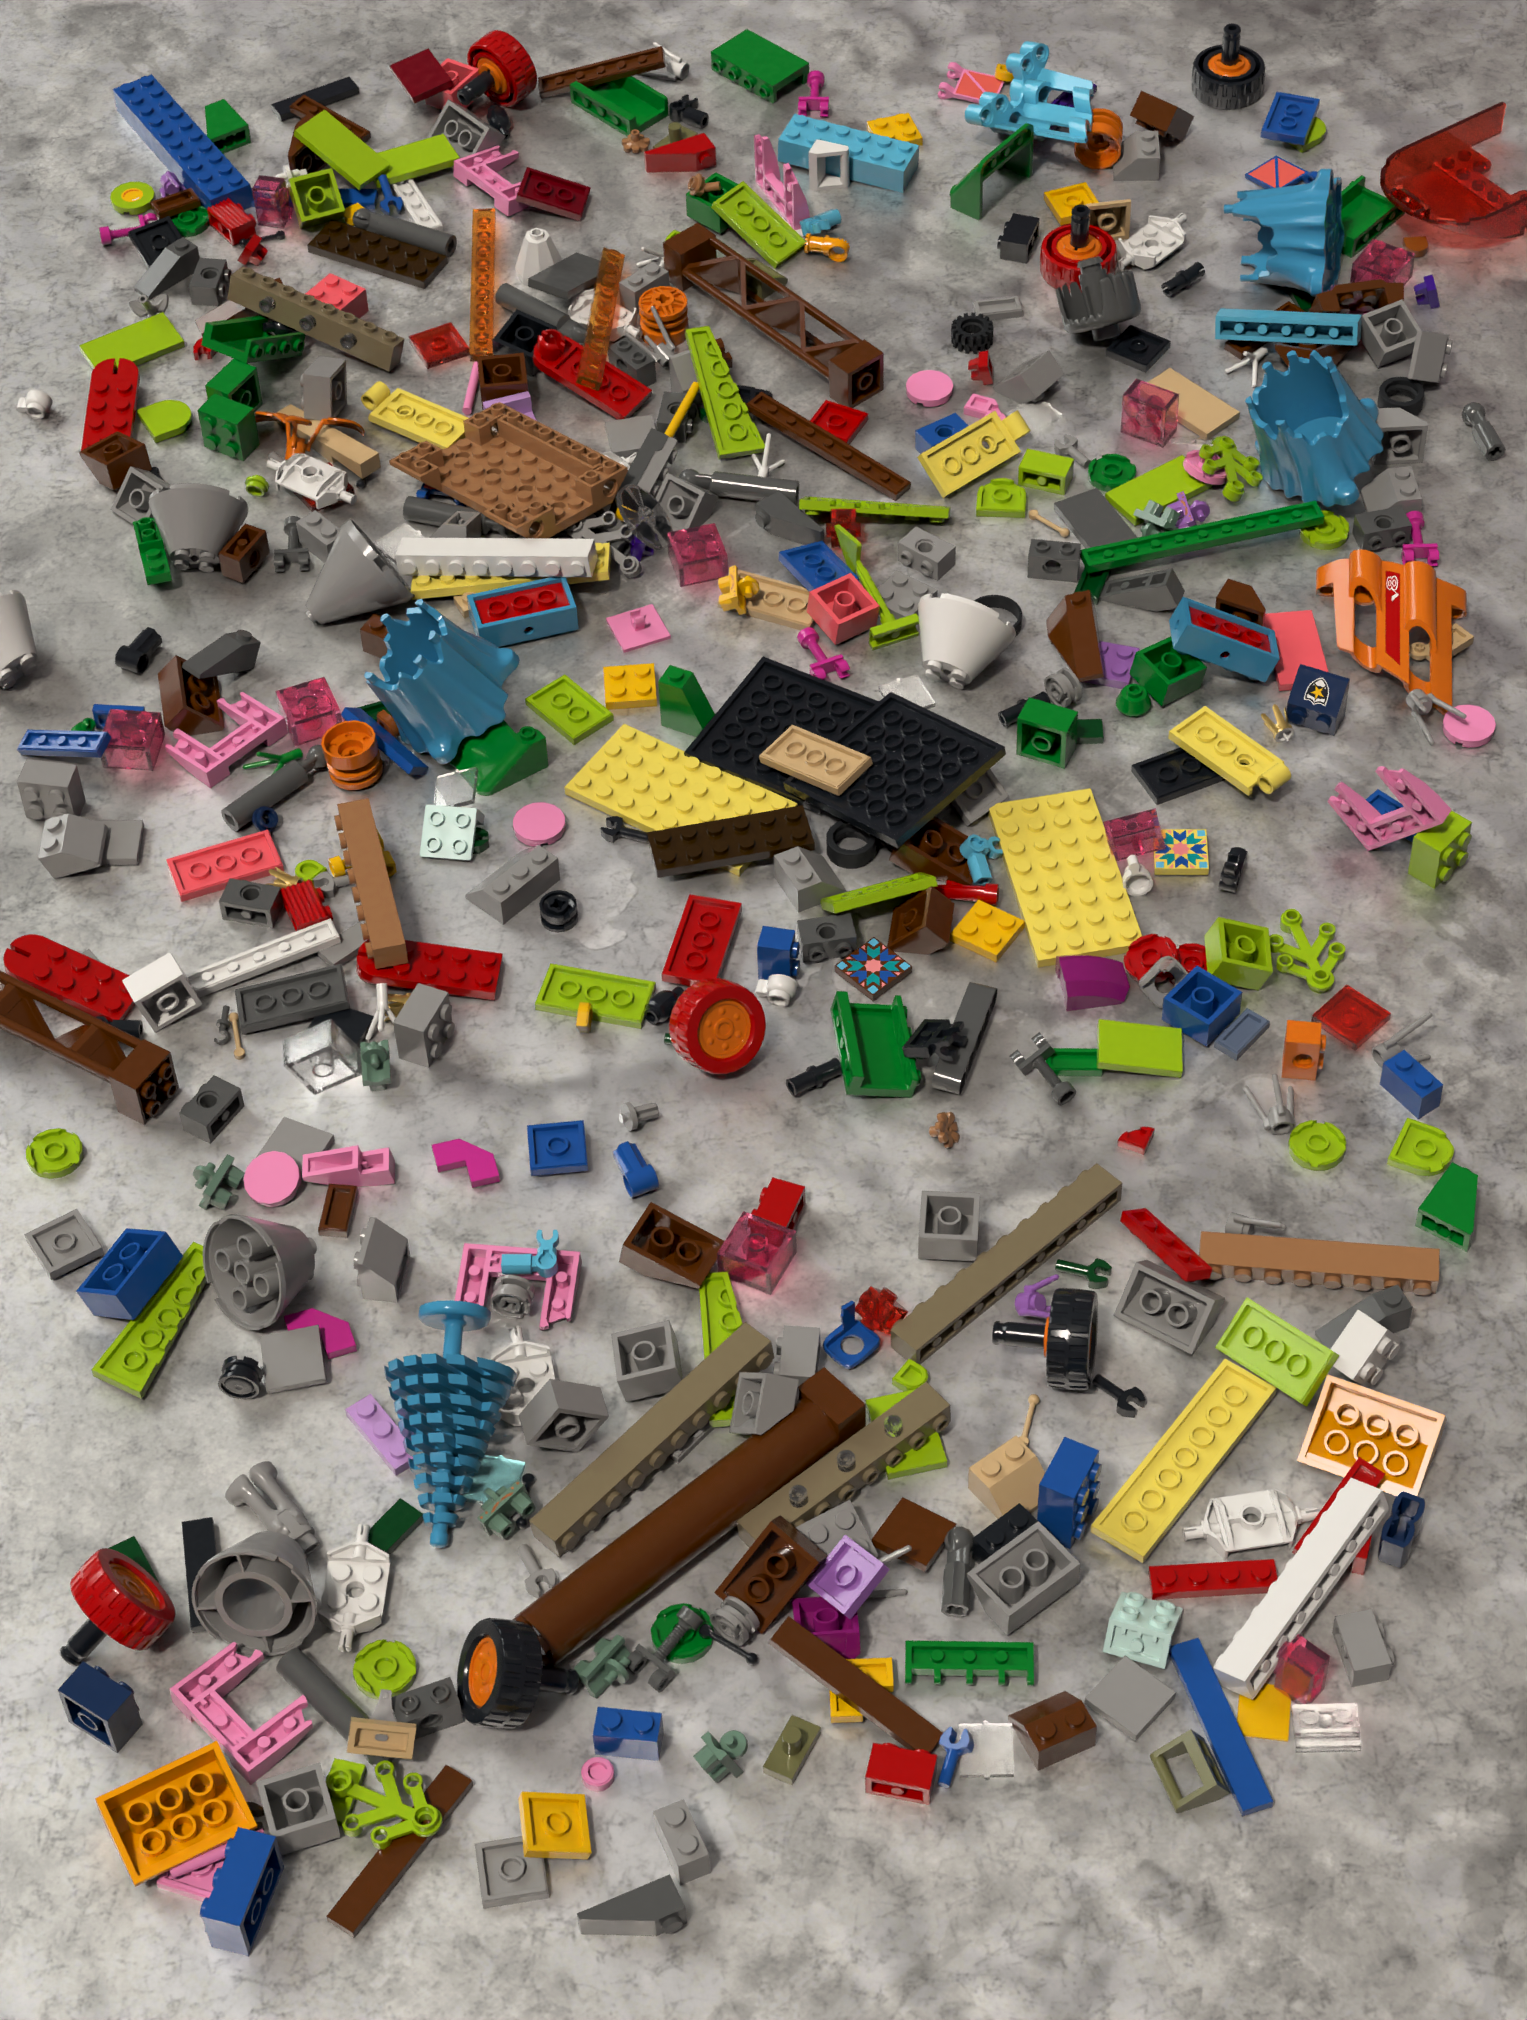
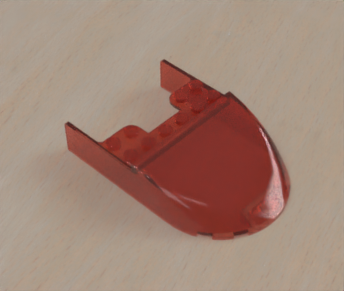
M1500 102L1392 153L1386 159V163L1381 168L1380 173L1381 189L1387 199L1406 214L1457 234L1486 239H1505L1523 236L1525 228H1527V190H1521L1510 195L1482 174L1491 169L1492 164L1487 158L1471 148L1501 133L1506 104Z

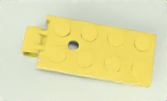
M378 381L361 396L363 405L372 411L368 416L370 422L416 442L428 441L441 449H445L455 444L458 440L465 438L463 421L468 419V417L397 388L390 394L388 386Z
M1018 410L1003 420L1000 419L996 411H993L923 452L917 458L942 498H945L1019 454L1021 450L1015 441L1028 434L1031 430ZM983 441H985V442L988 443V445H989V448H988V449H986V448L983 447V445H982V442H983Z
M1206 706L1169 731L1168 739L1248 796L1252 794V788L1255 786L1260 787L1266 794H1272L1291 779L1290 770L1283 760Z

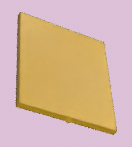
M1265 1683L1253 1700L1239 1694L1237 1723L1243 1736L1288 1742L1292 1687Z

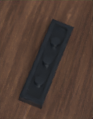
M348 76L271 104L272 111L282 122L296 117L295 114L290 112V105L303 95L327 106L359 94V87Z
M213 1517L182 1522L192 1633L206 1631L193 1608L192 1587L201 1567L209 1559L217 1555Z

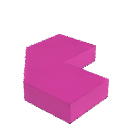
M461 1139L432 1145L438 1173L466 1166L472 1188L500 1182L493 1153Z
M314 1308L284 1316L288 1331L319 1325L321 1339L328 1359L357 1351L349 1323Z

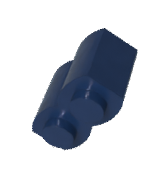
M1404 1491L1397 1495L1392 1505L1390 1518L1382 1528L1378 1560L1398 1568L1407 1562L1412 1542L1420 1532L1425 1509L1424 1498Z

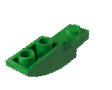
M144 517L134 521L133 527L147 585L171 581L172 577L163 540L154 518Z

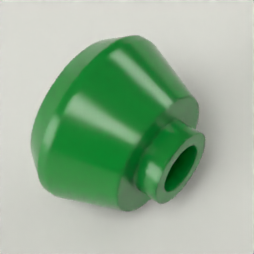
M1129 684L1121 690L1116 698V707L1126 716L1138 717L1150 709L1151 700L1143 686Z

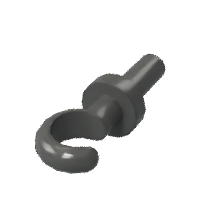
M227 1005L223 1006L221 1019L217 1020L216 1024L219 1028V1033L226 1035V1038L223 1040L214 1038V1042L219 1045L226 1044L230 1039V1034L226 1030L230 1028L231 1024L228 1021L230 1007Z

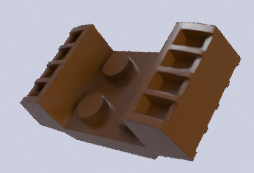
M1382 279L1335 285L1330 291L1316 294L1309 312L1346 314L1350 311L1366 312L1373 308L1376 310L1402 299L1404 301V283H1387Z

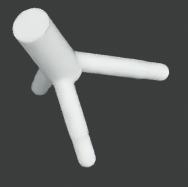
M644 246L641 248L642 251L657 257L638 262V267L648 265L651 262H660L659 266L664 267L663 253Z
M1262 346L1253 354L1244 351L1243 355L1248 357V359L1226 369L1225 373L1228 374L1250 363L1253 365L1252 387H1256L1258 361L1267 355V348Z
M770 433L766 436L762 465L756 454H752L753 461L759 470L757 476L767 477L768 473L785 463V460L782 459L770 467L767 466L771 442Z
M386 983L376 984L377 1010L366 1035L367 1041L371 1040L377 1024L378 1031H383L385 1013L392 1023L396 1019L388 1007Z

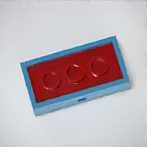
M549 577L467 595L469 618L475 635L494 643L497 647L579 629L577 607L566 577Z
M1182 597L1169 620L1173 649L1177 652L1197 657L1205 663L1216 664L1229 672H1238L1251 680L1257 679L1266 682L1280 659L1274 630L1186 597Z

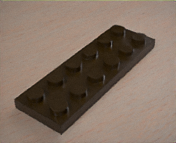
M330 220L307 245L309 253L425 289L448 264L446 255L335 220Z
M803 805L647 832V841L657 878L774 858V855L797 846L809 851L815 850V842Z

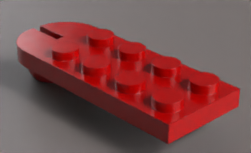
M547 329L542 331L541 335H538L533 351L535 366L618 420L629 418L651 397L652 389L555 329Z
M115 358L100 362L93 369L81 451L117 431L133 438L140 384L139 371L134 362L119 358L117 369Z
M36 934L21 936L10 944L11 949L7 948L4 952V969L8 975L94 1017L103 1016L108 1022L125 1020L136 1005L122 981L130 975L44 936Z
M369 940L359 947L356 971L359 978L365 983H386L388 986L415 989L416 985L420 983L446 991L452 995L495 1001L502 964V953L405 940L408 963L376 969L373 958L368 959L365 943H368Z

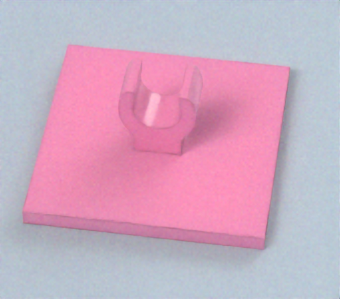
M653 604L606 618L607 624L624 653L671 639V635Z

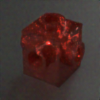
M831 509V523H826V538H831V548H841L834 528L835 525L840 524L855 538L861 537V522H856V509Z
M870 1286L860 1296L859 1303L855 1307V1312L862 1317L860 1322L865 1327L891 1335V1328L899 1319H904L908 1313L896 1301L898 1296L886 1287L880 1290Z

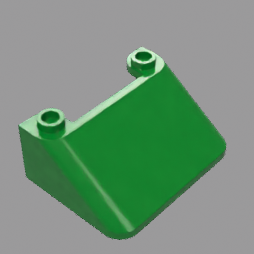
M1025 123L985 156L959 183L954 185L950 190V208L980 220L982 218L984 180L996 170H1001L1004 167L1027 178L1031 177L1033 169V125Z
M503 720L501 723L487 728L480 736L465 737L458 746L456 756L449 763L477 794L490 796L548 767L546 737L539 730L531 726L522 727L518 733H515Z

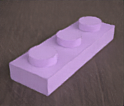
M371 1394L345 1409L347 1417L395 1476L410 1468L408 1458L413 1460V1456L405 1452L403 1445L405 1437L402 1436L399 1427Z

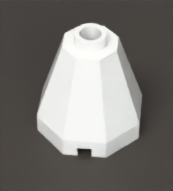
M534 228L528 231L524 237L515 266L516 275L523 285L528 286V278L562 260L546 230Z

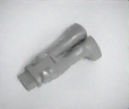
M270 1461L254 1465L249 1471L250 1480L245 1474L238 1476L225 1493V1498L231 1505L241 1506L247 1504L268 1531L279 1532L289 1536L301 1546L306 1556L319 1547L320 1542L314 1536V1528L309 1525L302 1511L277 1483V1469ZM253 1484L272 1500L277 1510L272 1509L266 1503Z

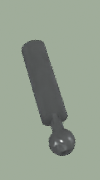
M366 208L358 209L353 215L354 226L369 232L446 255L447 257H451L456 249L457 238L452 234L386 214L381 215L371 212Z
M504 283L498 288L495 296V301L498 305L512 312L518 309L557 327V331L582 346L590 342L592 331L587 324L572 320L568 314L508 283Z
M686 469L679 475V478L720 497L761 501L780 491L795 505L798 502L799 481L718 471L708 475L700 474L694 469Z
M408 496L403 506V518L405 520L441 526L457 511H478L469 507ZM481 513L482 535L486 536L490 530L498 531L503 538H518L520 536Z
M319 744L312 746L304 761L298 763L292 760L222 809L221 814L226 824L234 831H238L252 821V815L256 809L263 806L272 807L306 783L309 771L327 768L322 746Z
M299 1648L291 1649L279 1660L276 1667L277 1673L301 1696L304 1695L307 1702L347 1742L351 1717L370 1718ZM364 1755L369 1764L376 1766L380 1761L387 1760L392 1763L395 1760L393 1757Z

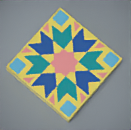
M1153 829L1154 875H1208L1209 863L1206 829Z

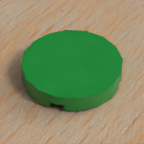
M203 206L170 217L182 237L199 235L207 230L210 225L207 209Z
M1105 454L1098 460H1096V457L1088 466L1089 482L1101 491L1108 492L1136 478V466L1130 463V459L1119 454Z
M686 1603L671 1605L663 1609L656 1616L657 1619L651 1627L652 1644L654 1649L658 1650V1647L662 1645V1642L666 1640V1637L678 1625L679 1620L676 1614L684 1605L703 1620V1623L696 1631H686L687 1633L682 1636L683 1638L678 1641L679 1643L666 1656L665 1660L678 1664L697 1661L706 1655L713 1644V1639L710 1637L702 1638L699 1635L700 1627L704 1624L710 1625L712 1632H714L709 1615L701 1608L697 1609L692 1607L691 1604Z

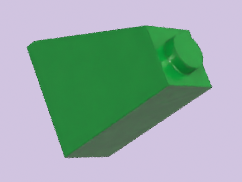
M225 99L205 106L207 137L223 154L251 143L248 124Z
M669 665L658 681L661 726L697 737L715 713L694 673Z
M1452 1162L1419 1206L1415 1226L1468 1252L1474 1229L1478 1175Z

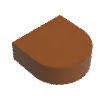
M1426 236L1403 237L1402 245L1404 252L1408 256L1418 258L1427 253L1428 242Z
M385 710L377 714V723L393 737L398 738L400 733L393 717Z

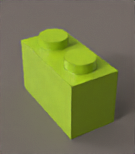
M1027 448L1018 468V485L1065 496L1073 478L1074 458Z

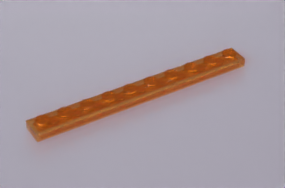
M495 208L473 209L470 362L477 361V357L493 356Z
M603 247L600 254L576 383L599 391L602 384L619 282L625 255L617 250Z

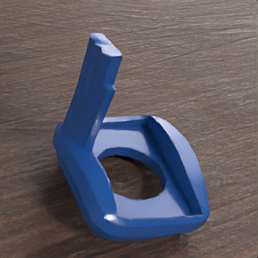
M854 1301L841 1306L840 1317L842 1324L831 1332L823 1342L825 1352L846 1369H851L861 1363L881 1343L879 1336L863 1322L855 1320ZM848 1337H857L864 1343V1348L858 1354L851 1355L841 1349V1343Z

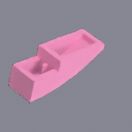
M358 1145L304 1154L302 1178L304 1181L325 1185L341 1184L362 1187L395 1184V1159L389 1147L361 1152Z

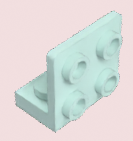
M426 805L420 856L423 858L471 861L476 825H484L485 815L477 808Z
M1121 1592L1109 1618L1103 1652L1122 1658L1127 1656L1133 1661L1165 1669L1172 1637L1183 1609L1175 1606L1170 1601L1148 1599L1137 1592Z

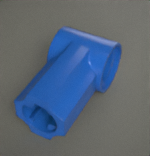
M628 1141L619 1144L617 1149L613 1151V1158L623 1175L624 1185L629 1196L633 1198L659 1188V1181L651 1164H646L636 1144L629 1143Z

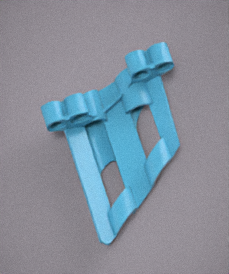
M1025 41L1020 48V54L1011 53L1006 60V69L1014 77L1010 85L1011 101L1009 102L1006 95L984 92L979 99V105H968L965 110V120L969 124L989 127L994 133L1010 136L1025 123H1029L1034 127V140L1044 141L1046 137L1076 143H1086L1088 141L1087 131L1091 132L1093 123V111L1090 96L1093 97V82L1045 69L1049 57L1048 46L1043 43ZM1051 90L1073 93L1075 108L1047 103ZM1051 125L1068 127L1070 133L1049 130Z

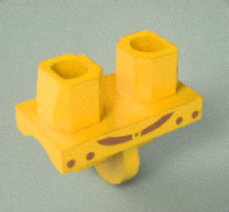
M736 565L729 567L728 576L718 579V585L723 594L719 596V604L723 611L736 609L739 615L746 614V598H751L758 593V581L751 578V576H745L743 579L740 578Z

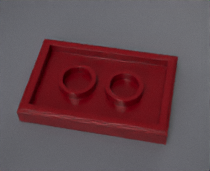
M429 48L389 65L392 74L414 104L454 86L451 78Z
M527 167L515 201L580 221L591 187Z

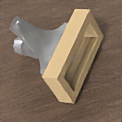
M381 1689L377 1706L369 1719L351 1717L347 1753L412 1759L416 1724L397 1722L395 1720L392 1710L391 1690Z

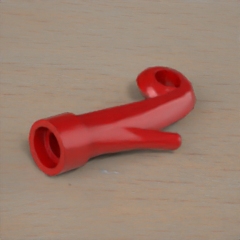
M946 880V885L934 887L948 899L977 902L979 899L990 905H998L999 884L986 883L985 886L965 885ZM924 890L911 893L910 897L912 898Z

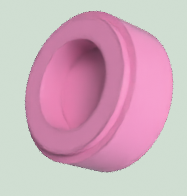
M594 1757L587 1760L581 1770L583 1784L586 1788L595 1792L608 1789L614 1781V1768L611 1762L603 1757Z

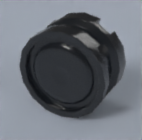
M556 890L545 894L541 898L539 906L541 923L544 928L551 932L559 933L566 932L577 924V902L573 894L567 891Z
M237 1356L228 1357L222 1365L221 1371L223 1375L220 1376L218 1381L219 1389L224 1394L236 1399L254 1398L260 1391L259 1383L263 1378L264 1368H259L258 1361L244 1356L243 1360L237 1359Z

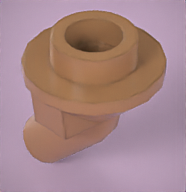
M698 173L690 178L688 189H690V195L701 197L704 192L720 191L721 183L720 181L705 183V178Z

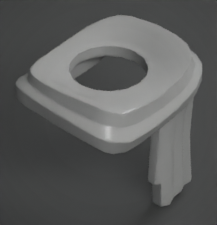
M1171 956L1160 958L1139 981L1140 990L1159 1008H1163V998L1168 993H1161L1156 989L1154 984L1156 976L1161 972L1171 973L1175 979V987L1188 974L1184 967Z

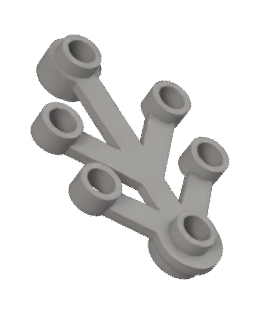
M612 511L603 513L602 517L584 518L577 522L580 523L577 528H573L575 525L573 524L565 529L568 536L572 537V539H594L595 543H608L620 540L631 541L636 535L633 532V527L629 524L621 526L616 531L598 534L590 530L603 526L607 528L615 527L618 523V518ZM609 517H613L611 522H606ZM631 530L629 535L624 536L625 531ZM610 545L611 559L620 565L622 573L627 578L637 577L642 570V566L637 558L633 556L626 557ZM633 562L630 568H626L627 564Z

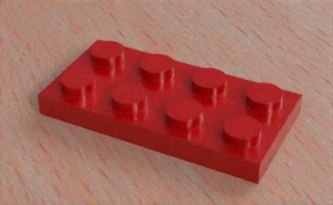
M689 894L662 971V981L691 986L703 979L719 978L742 912V903Z

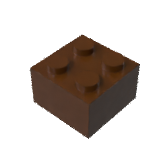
M1143 91L1140 92L1130 113L1131 117L1137 119L1135 124L1146 130L1158 131L1159 135L1173 142L1175 138L1181 141L1184 140L1194 118L1193 115L1183 109Z
M524 353L477 357L482 410L483 402L528 391Z

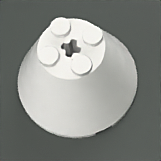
M10 590L11 594L2 595L0 592V686L4 690L11 688L16 683V680L23 675H30L37 669L35 664L37 653L26 600L18 590Z
M931 593L926 594L920 598L918 603L922 663L926 670L925 676L936 681L939 679L947 681L952 687L963 689L965 684H969L1013 643L1016 636L1015 628L1009 621L1005 624L999 620V613L976 601L942 593L940 598H931Z

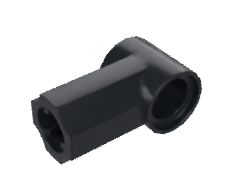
M150 627L142 630L129 646L122 645L118 649L115 656L116 666L142 674L148 666L149 657L161 645V636L155 629Z

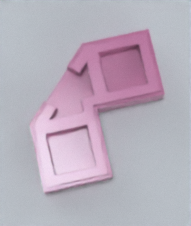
M973 393L964 406L965 415L981 419L996 411L1001 420L1006 418L999 410L996 400Z

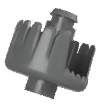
M1100 256L1078 261L1077 268H1080L1081 271L1078 278L1082 293L1077 282L1070 284V292L1067 285L1062 286V291L1060 287L1055 290L1065 330L1071 334L1091 331L1094 341L1121 335L1119 323L1133 319L1141 313V304L1133 271L1129 269L1123 272L1118 271L1115 275L1113 273L1107 274L1106 268L1101 267L1103 260Z

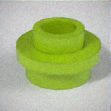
M260 475L249 476L245 480L246 491L253 496L261 497L269 489L268 482Z

